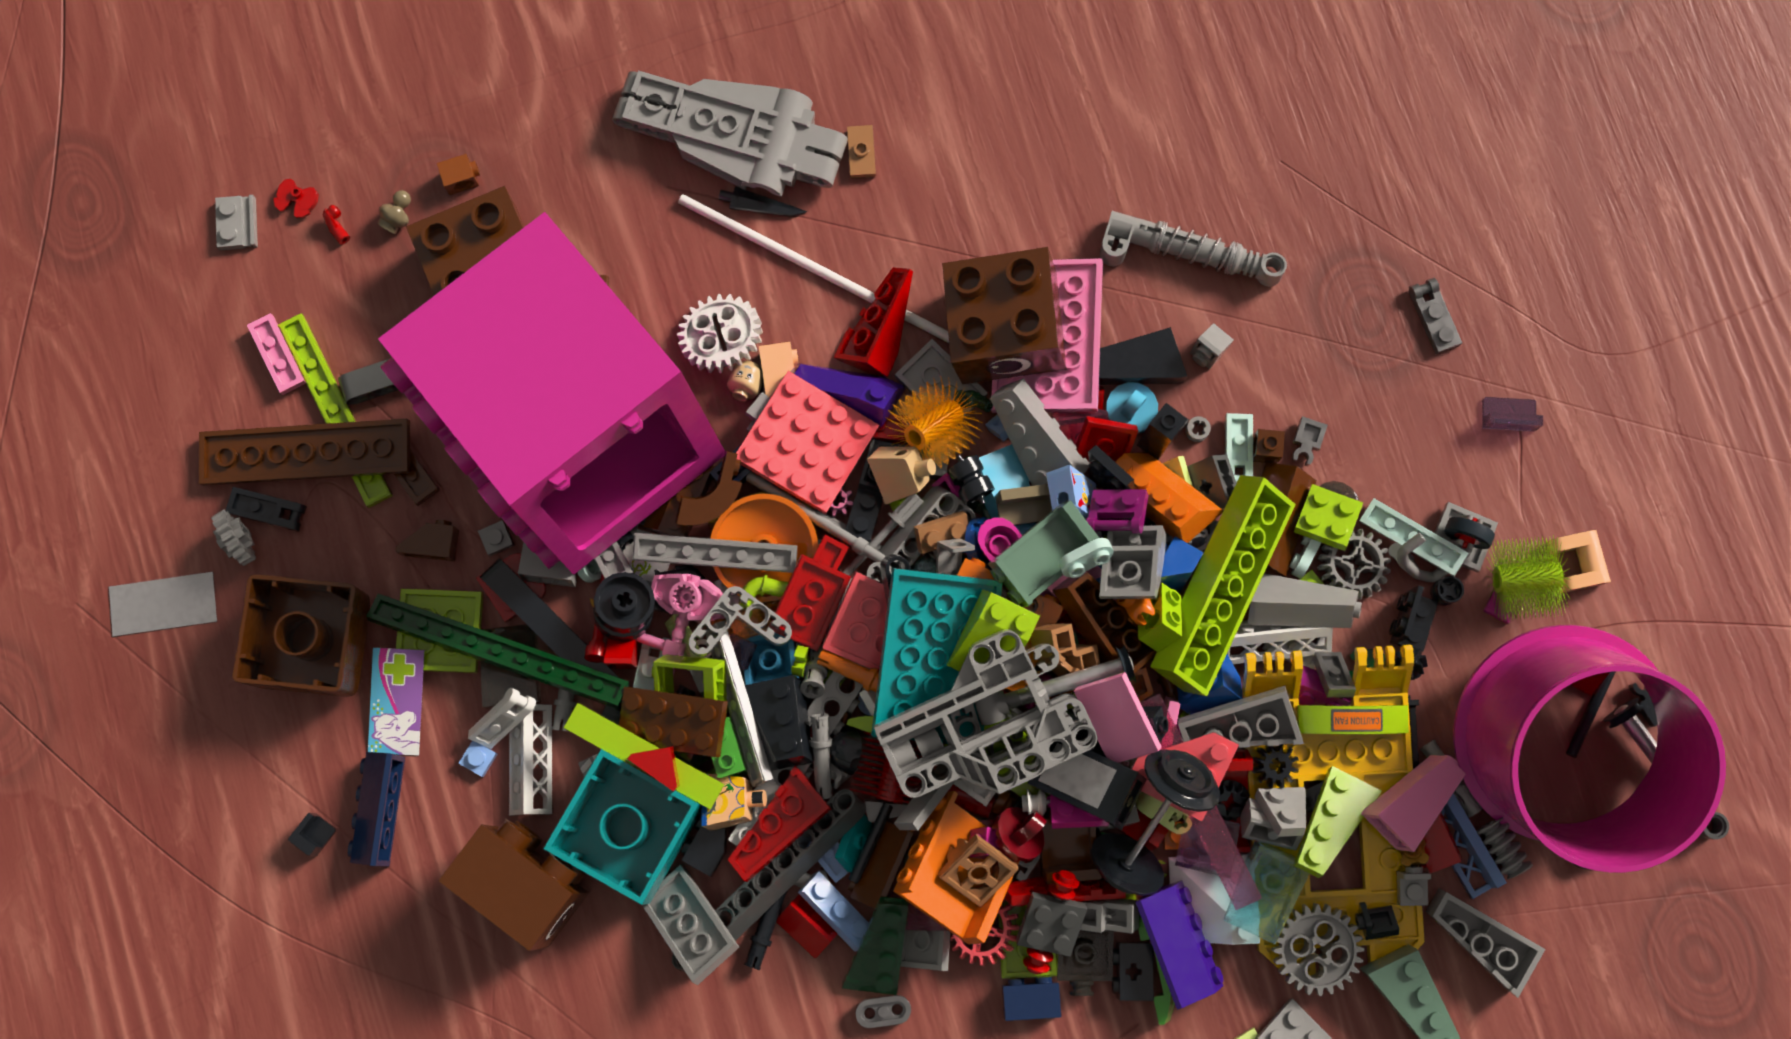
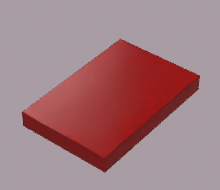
M801 554L775 610V613L791 626V640L818 652L851 576ZM772 618L768 627L775 633L786 637L784 635V627L781 626L779 629H776L771 625L774 621Z

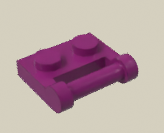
M1093 490L1089 515L1086 521L1095 533L1097 531H1132L1133 534H1142L1149 496L1147 490ZM1132 518V520H1099V519Z

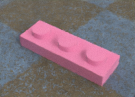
M270 313L248 324L247 327L279 392L284 395L306 384L274 316Z

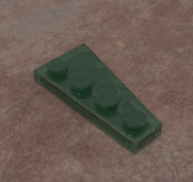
M880 896L866 933L863 935L858 951L850 964V969L844 977L842 989L897 995L908 901L900 898Z

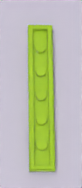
M577 703L564 726L568 731L644 773L646 772L627 758L633 753L659 749V747L580 703ZM675 757L680 784L676 791L711 810L725 784Z

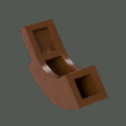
M724 451L717 483L707 494L694 498L681 496L675 520L676 524L699 525L719 517L732 505L742 485L740 481L732 480V476H737L741 460L737 459V453Z

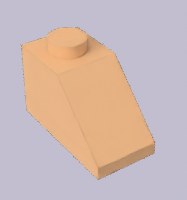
M790 342L759 346L765 394L769 398L772 397L787 371L794 374V366L799 365L797 349L792 350Z

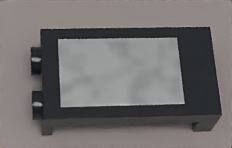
M1053 742L1049 747V751L1057 752L1060 750L1062 742ZM1089 750L1043 771L1041 775L1029 780L1027 783L1037 790L1056 797L1122 830L1147 779L1140 773Z

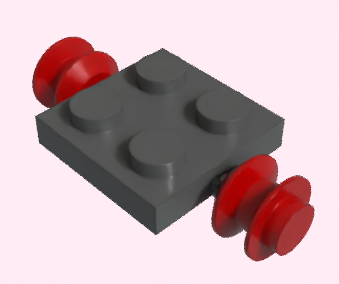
M1066 870L1055 872L1052 875L1055 883L1049 884L1048 889L1054 896L1036 892L1031 893L1016 937L1017 945L1028 947L1027 954L1029 956L1024 957L1023 964L1033 974L1039 975L1050 970L1048 962H1051L1054 958L1052 953L1071 956L1087 911L1086 903L1071 900L1076 896L1073 889L1079 887V881L1072 872Z

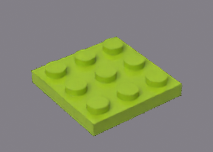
M401 589V602L481 629L484 593L475 591ZM397 631L396 649L424 650L423 671L478 672L477 659Z

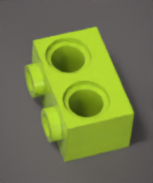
M1162 582L1160 583L1156 599H1150L1155 609V615L1152 616L1142 612L1141 614L1147 624L1144 626L1138 625V639L1157 652L1182 637L1181 595Z

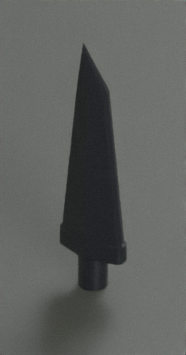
M736 186L733 192L720 190L719 200L730 202L729 209L789 217L807 212Z

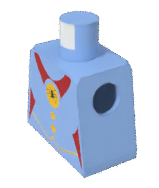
M1071 465L1047 472L1046 476L1052 511L1061 503L1071 500L1086 520L1089 515L1093 490H1096V483Z

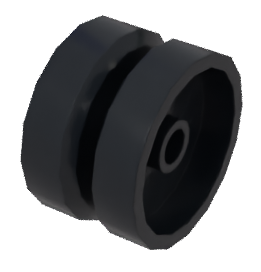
M627 572L612 574L601 582L596 589L594 597L593 615L595 624L602 634L611 640L621 642L635 640L645 634L651 625L655 605L654 593L648 582L637 574Z

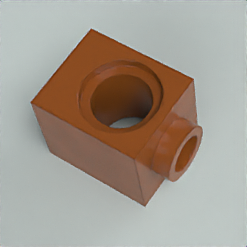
M467 154L437 163L443 185L449 195L479 186L476 178L480 176L476 161L471 162Z

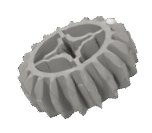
M1363 529L1357 530L1356 534L1353 531L1348 543L1353 544V549L1350 550L1348 556L1342 555L1337 557L1335 556L1337 548L1326 544L1321 547L1325 554H1320L1318 560L1325 564H1321L1317 568L1319 571H1325L1326 574L1321 576L1320 579L1321 581L1329 579L1331 582L1328 584L1329 586L1359 591L1358 600H1361L1363 595L1369 598L1372 596V591L1377 593L1381 590L1379 584H1385L1388 581L1383 576L1391 572V569L1384 566L1391 562L1390 558H1383L1388 549H1379L1378 546L1382 543L1380 539L1375 542L1371 541L1373 533L1370 532L1364 537ZM1364 549L1369 553L1372 561L1365 558L1363 554ZM1353 559L1355 560V564L1359 565V567L1356 569H1353V564L1349 563ZM1335 567L1343 570L1345 580L1339 576ZM1360 573H1373L1366 584L1355 585V581L1359 578Z

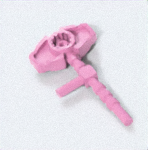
M654 575L651 585L654 598L668 613L678 614L675 620V629H673L671 634L672 639L664 640L645 633L636 639L637 642L662 650V655L683 656L687 644L682 642V640L685 638V630L688 627L689 621L703 620L723 593L709 580H700L701 577L696 575ZM715 614L710 620L725 619V617L721 614Z

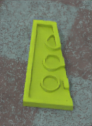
M1334 766L1330 767L1325 776L1293 866L1317 878L1322 877L1364 818L1362 815L1364 809L1377 799L1382 790Z

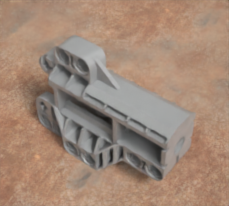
M1009 629L1001 630L971 645L951 690L875 724L874 729L904 794L912 798L920 797L959 778L1001 794L1038 777L1047 769L1092 749L1097 743V734L1084 705L1077 697L1068 693L1050 700L1038 677L1054 669L1059 663L1060 657L1056 648L1044 643L1025 650L1020 637L1014 631ZM1011 635L1015 638V646L1008 651L1001 649V638ZM985 647L989 650V658L985 662H977L973 657L975 650ZM1043 649L1048 653L1052 652L1053 655L1049 657L1050 662L1048 664L1044 661L1036 663L1041 668L1040 671L1036 672L1028 654L1033 652V659L1036 660L1042 656L1041 651ZM1025 681L1036 707L960 741L948 714L1017 682ZM1071 703L1073 705L1072 711L1078 719L1073 720L1066 712L1067 704ZM938 726L941 727L949 744L945 747L935 729ZM1025 729L1027 733L1026 739L1010 746L1006 737ZM1087 729V736L1083 740L1075 739L1079 730ZM912 738L915 739L923 756L919 759L909 741ZM1003 740L1006 748L992 755L986 753L984 747ZM1053 742H1062L1060 750L1057 752L1049 751V747ZM1028 756H1035L1032 761L1024 762ZM936 764L947 766L946 771L942 774L934 773L932 768ZM1009 768L1006 773L998 774L1000 769ZM910 776H917L921 779V782L918 785L911 786L906 780Z

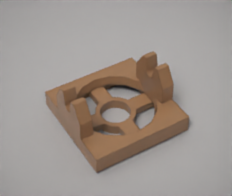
M975 834L969 842L958 838L957 847H949L947 854L948 863L938 872L941 880L981 908L1019 869L1014 861ZM975 853H986L989 855L983 862L973 863L968 859L969 855ZM960 865L968 870V877L962 883L957 875ZM983 867L987 870L984 877L977 879L971 876V872L975 868ZM982 883H983V885H984V886L979 887V888H977V887H972L974 884H982Z

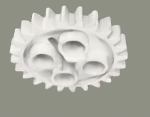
M718 294L715 301L708 296V303L704 304L699 300L698 309L689 308L692 313L691 316L683 315L686 323L679 324L681 332L677 333L680 340L678 345L685 359H688L692 366L696 364L700 371L705 366L709 373L715 367H717L719 373H722L725 366L730 371H733L734 363L741 366L742 358L751 359L749 351H758L755 343L762 342L759 336L763 333L761 328L762 322L756 309L751 308L749 301L743 303L740 296L733 300L732 295L729 294L723 300L721 294ZM714 316H717L727 347L726 351H723L719 340V334L713 320Z

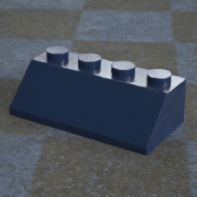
M366 752V757L362 758L360 764V773L363 774L362 784L357 787L356 801L359 802L358 811L354 813L352 818V829H355L347 851L350 863L390 866L405 764L404 756L391 753Z

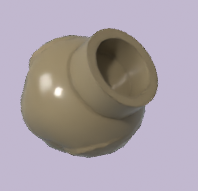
M399 190L393 195V205L382 204L379 208L380 219L377 224L394 234L397 233L399 228L407 226L409 218L403 208L408 207L411 202L409 193Z

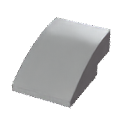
M1163 525L1144 526L1142 534H1133L1132 531H1108L1107 539L1114 553L1110 560L1102 565L1100 599H1156L1161 582L1166 546V533Z

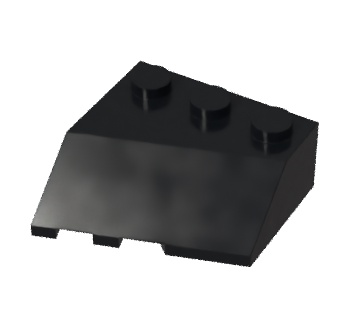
M794 675L745 685L771 771L814 762L812 747L810 746L811 737L806 697L800 691L802 681Z

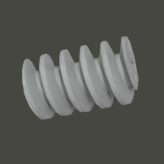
M1502 817L1483 825L1476 832L1479 836H1485L1482 842L1484 845L1491 846L1488 850L1490 855L1497 856L1494 862L1496 865H1502L1500 869L1501 874H1507V879H1511L1530 869L1533 864L1531 861L1522 862L1527 857V854L1524 851L1517 852L1521 847V843L1518 841L1511 842L1516 835L1514 832H1506L1510 825L1509 823L1500 824L1499 822L1503 819Z

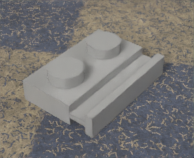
M253 195L248 197L231 196L215 198L217 248L219 250H232L251 246L254 248L258 247L256 198Z

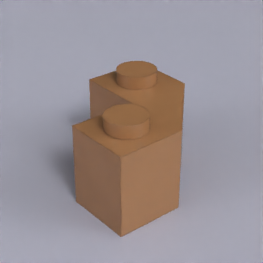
M1047 624L1034 628L1030 637L1032 647L1038 644H1050L1059 653V663L1051 670L1058 677L1100 664L1097 644H1075L1072 624ZM1043 649L1041 651L1042 656L1037 660L1048 664L1050 662L1049 657L1053 654Z

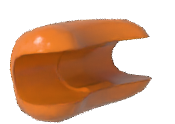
M1117 599V604L1125 607L1129 617L1137 625L1144 626L1147 624L1141 614L1142 612L1152 616L1155 615V609L1150 599Z

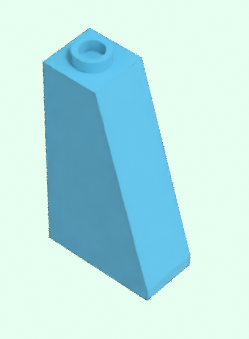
M1012 444L979 457L984 466L981 472L982 475H988L995 487V490L984 498L986 502L985 507L991 519L999 518L995 495L1000 490L1030 486L1027 474ZM1036 523L1014 526L1023 535Z

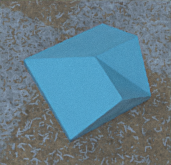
M774 633L773 636L775 639H778L779 637L785 638L784 636L779 635L777 633ZM760 635L740 639L745 685L792 675L791 667L795 662V641L790 639L785 645L775 646Z

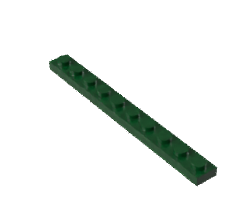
M379 593L366 615L367 620L618 710L622 703L624 687H629V681Z

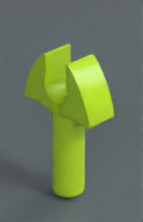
M797 646L794 653L795 662L791 667L792 675L803 677L805 665L809 661V656L807 655L809 647Z

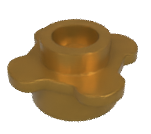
M1424 839L1416 848L1415 854H1411L1410 851L1400 850L1403 866H1418L1428 862L1429 856L1425 853L1424 847L1426 842Z

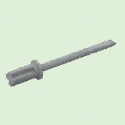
M917 494L908 496L893 513H888L892 520L869 543V546L875 549L898 524L904 528V523L924 501ZM858 555L843 573L850 576L867 556Z

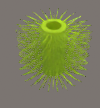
M1538 537V547L1535 552V547L1537 546L1535 540L1532 554V539L1531 545H1529L1527 538L1525 553L1526 544L1524 540L1523 548L1522 544L1519 543V546L1518 544L1516 547L1513 545V551L1511 546L1509 551H1507L1506 545L1507 556L1505 551L1503 552L1505 547L1502 548V553L1501 547H1499L1500 558L1499 552H1497L1496 557L1493 553L1495 568L1491 571L1493 573V584L1491 585L1494 586L1493 591L1495 590L1497 593V600L1499 597L1502 615V602L1503 608L1505 602L1504 615L1505 610L1509 613L1511 604L1512 609L1510 611L1512 613L1513 608H1515L1516 614V603L1517 607L1519 606L1517 611L1520 610V606L1523 611L1525 606L1528 617L1532 604V609L1530 610L1532 616L1534 602L1536 604L1534 610L1535 617L1537 608L1540 618V607L1543 602L1541 608L1542 615L1545 608L1547 616V608H1549L1551 617L1553 601L1554 617L1555 606L1558 614L1560 599L1563 603L1561 592L1563 596L1565 595L1561 589H1564L1565 574L1563 572L1565 571L1562 569L1564 564L1561 565V560L1559 563L1560 551L1557 560V548L1555 552V546L1553 550L1551 545L1552 555L1549 549L1550 544L1547 546V551L1546 545L1544 550L1540 547V555L1539 545L1541 546Z

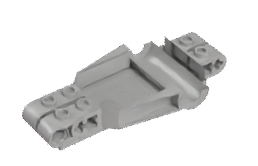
M639 70L638 72H628L621 92L622 97L619 98L612 118L613 123L622 128L674 143L682 159L746 190L747 186L754 189L755 187H760L781 197L785 185L792 187L793 184L794 188L796 180L824 188H831L839 168L838 162L842 159L848 141L847 136L841 132L815 125V112L811 111L813 102L809 97L798 91L703 79L689 86Z

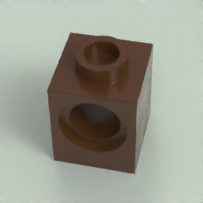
M1258 429L1253 434V462L1277 464L1283 458L1285 431Z

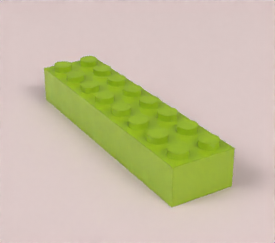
M1240 475L1181 600L1182 637L1157 652L1150 666L1184 692L1208 696L1296 505L1264 477Z

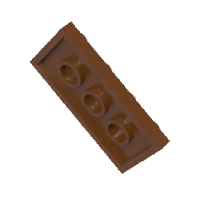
M624 687L619 726L659 748L673 746L674 751L720 757L728 701Z

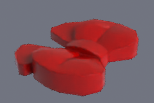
M290 178L285 179L279 185L276 194L277 198L273 200L275 207L280 212H283L293 201L296 203L294 216L296 218H305L310 215V211L317 205L319 194L314 187L305 189L297 187L295 181Z

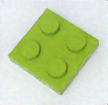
M1312 484L1294 532L1345 551L1363 502Z

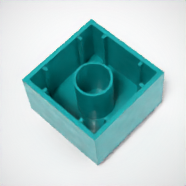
M601 749L546 843L544 850L641 905L650 904L702 812V805L678 791L673 792L655 778Z

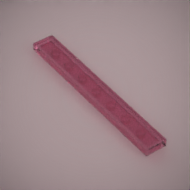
M1160 693L1141 702L1142 707L1162 706L1163 714L1168 719V732L1160 741V750L1184 742ZM1217 806L1207 811L1203 821L1189 815L1235 909L1238 910L1262 899Z

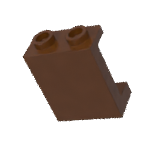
M1047 808L1043 815L1046 823L1042 828L1045 844L1040 853L1041 877L1046 884L1055 883L1052 875L1061 870L1072 872L1078 881L1102 879L1090 853L1092 842L1096 839V827L1052 829L1051 809Z

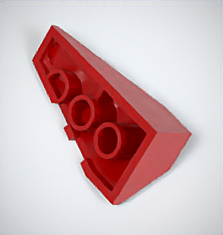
M893 267L874 292L875 300L870 307L861 310L859 315L862 318L854 329L849 327L844 334L834 355L835 359L866 373L888 377L899 352L913 275L911 269Z

